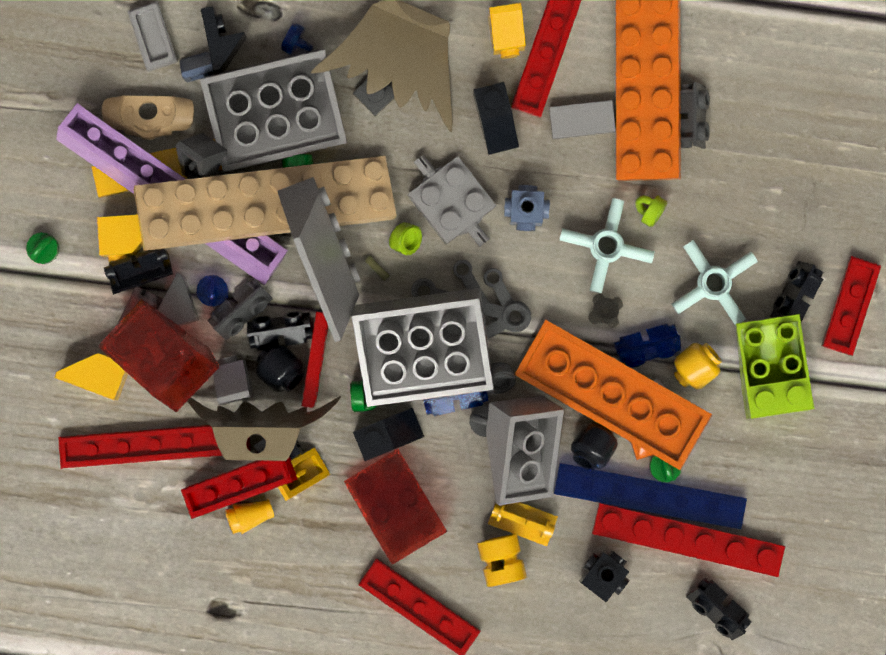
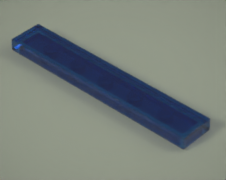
M559 463L553 493L736 529H742L747 498L606 471H591L583 467Z

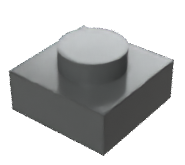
M366 80L353 92V95L376 117L394 99L393 89L388 84L376 93L367 94Z

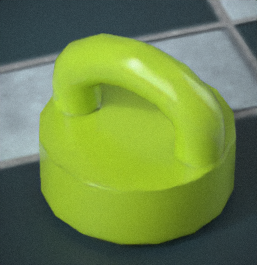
M642 195L635 201L637 211L643 215L641 222L649 227H653L668 204L667 200L659 195L655 199ZM643 203L649 206L648 209L644 207Z
M408 222L397 225L389 237L390 248L406 256L415 253L422 242L420 228Z

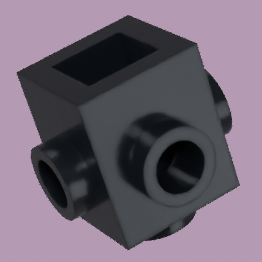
M603 551L599 555L593 553L582 567L586 572L579 582L603 601L607 602L614 592L619 595L630 581L626 577L629 571L624 568L627 561L614 551H611L609 555ZM610 569V576L603 579L601 577L602 571Z

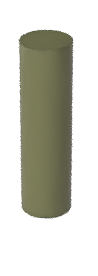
M371 256L365 260L384 281L390 276Z

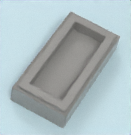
M158 1L129 10L128 15L147 72L178 63Z
M612 100L549 107L553 140L616 132Z

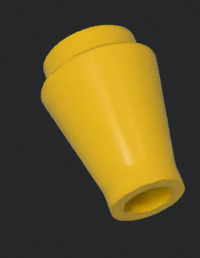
M269 499L259 502L232 504V508L225 510L232 534L240 532L242 535L264 521L274 518V512Z

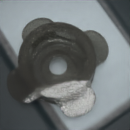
M596 294L592 298L594 306L592 312L588 315L589 321L592 324L603 323L607 324L609 328H615L619 324L617 317L619 310L623 307L622 300L618 297L611 299L605 298L603 294ZM604 308H608L609 312L607 314L603 313Z

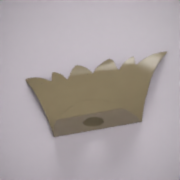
M383 0L372 4L350 35L310 72L321 73L350 64L351 66L347 74L349 79L360 75L367 69V94L376 93L392 82L394 98L400 108L409 101L417 90L418 98L424 111L428 110L432 99L446 127L452 132L453 121L448 63L449 21L401 0Z
M184 394L193 410L212 427L216 443L225 460L286 461L294 449L300 428L323 417L341 398L339 396L324 406L307 412V407H302L288 413L282 402L275 403L261 412L254 405L246 401L235 412H232L222 406H218L217 411L211 410ZM253 434L261 435L266 441L265 449L260 453H252L246 446L247 439Z

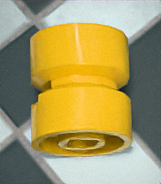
M517 534L500 536L477 543L480 559L487 564L483 569L487 587L527 578L524 561L517 557L521 551ZM502 559H504V567L502 562H500Z

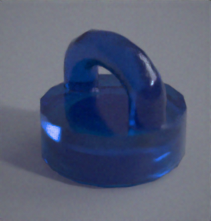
M293 23L281 44V51L292 55L297 47L311 51L313 49L312 44L302 39L306 28L298 23Z
M209 275L199 281L196 293L203 304L216 307L227 299L229 289L224 279L217 275Z

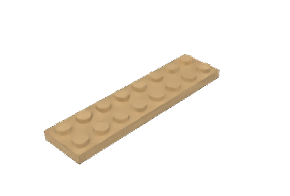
M386 156L135 185L133 190L143 250L290 233L291 231L277 191L314 177L318 188L325 187L331 205L326 206L328 214L335 213L339 226L394 220L397 214Z

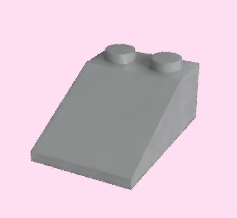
M543 395L489 403L486 435L495 500L499 506L553 496L564 409Z

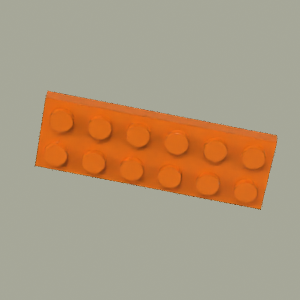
M616 0V180L681 179L680 0Z
M547 320L544 321L514 374L679 470L684 466L712 417L711 413Z

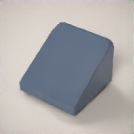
M209 52L180 60L181 74L187 83L215 73Z

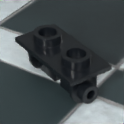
M165 248L147 250L136 254L138 261L132 262L130 256L109 262V266L104 267V272L107 279L110 280L113 295L173 275L168 251Z
M798 261L796 266L789 272L788 282L782 293L776 298L770 317L777 318L800 314V321L802 323L810 305L801 299L803 295L814 299L824 280L821 278L824 272L815 268L816 266L813 264Z
M291 311L284 314L283 317L271 318L269 316H260L253 319L252 322H247V337H249L250 348H257V351L264 350L267 347L271 349L279 345L278 336L284 335L285 346L308 343L307 340L312 339L313 336L309 312Z
M704 578L697 585L698 589L686 596L699 614L707 616L715 624L717 631L731 640L747 632L745 629L752 623L748 618L749 614L734 600H731L726 607L721 604L728 594L713 580L708 581Z

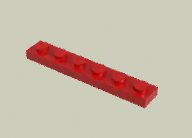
M598 503L592 530L594 535L774 577H779L785 546L602 503Z

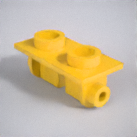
M495 502L488 525L547 546L553 535L558 516L521 502L500 506Z

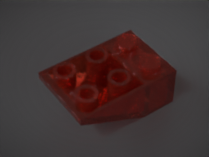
M142 299L99 344V348L145 390L175 412L219 368L209 347Z
M396 449L344 481L392 565L447 532L445 525L399 449Z

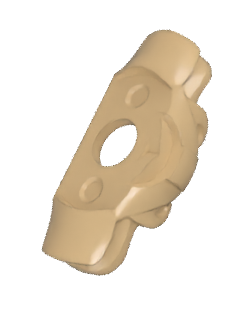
M118 96L104 100L102 118L113 129L124 130L126 135H134L144 140H154L161 136H170L172 131H184L190 128L194 120V105L191 99L175 96ZM152 103L157 107V114L153 119L145 120L140 117L139 109L143 104Z

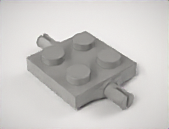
M422 155L420 159L418 158L414 164L420 169L425 178L407 196L444 244L447 245L457 236L467 233L472 236L479 247L490 240L478 224L497 205L462 160L457 156L445 166L435 169L425 155Z

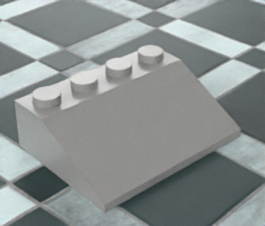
M325 48L200 78L215 141L227 149L221 163L223 172L347 143L331 72L310 73L327 57Z
M314 177L277 192L292 238L333 339L337 342L343 337L359 297L355 283L361 280L355 264L348 265L346 258L351 256L345 239L338 240L336 232L341 231L336 215L335 213L328 214L326 206L331 205L325 187L318 188Z
M480 288L355 305L352 312V322L367 407L494 390Z

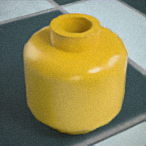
M692 343L674 359L677 369L674 372V376L685 388L690 385L694 389H702L720 374L719 364L722 363V360L709 344Z

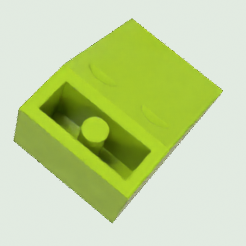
M800 314L735 324L741 389L746 419L814 409Z

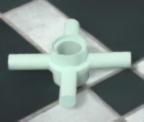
M612 198L605 229L599 230L593 236L562 228L560 241L590 248L593 257L597 260L589 291L602 293L609 263L616 261L620 256L652 264L655 251L624 244L622 236L617 232L625 202L623 200ZM604 237L611 238L616 246L614 253H602L598 247L599 240Z
M694 240L683 246L700 274L697 279V287L671 304L677 314H680L705 297L710 300H719L734 325L746 320L729 292L732 287V279L758 262L754 254L749 252L724 269L720 266H711ZM711 274L718 275L722 279V288L718 292L711 291L707 287L706 281Z

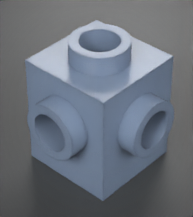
M519 185L518 190H512L511 198H505L504 217H510V225H517L516 230L535 231L536 226H542L543 219H549L550 200H544V192L537 191V186ZM525 201L531 202L534 206L533 211L529 213L524 212L521 208L522 203Z

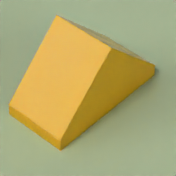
M315 447L291 460L298 480L282 485L278 489L285 501L331 475Z

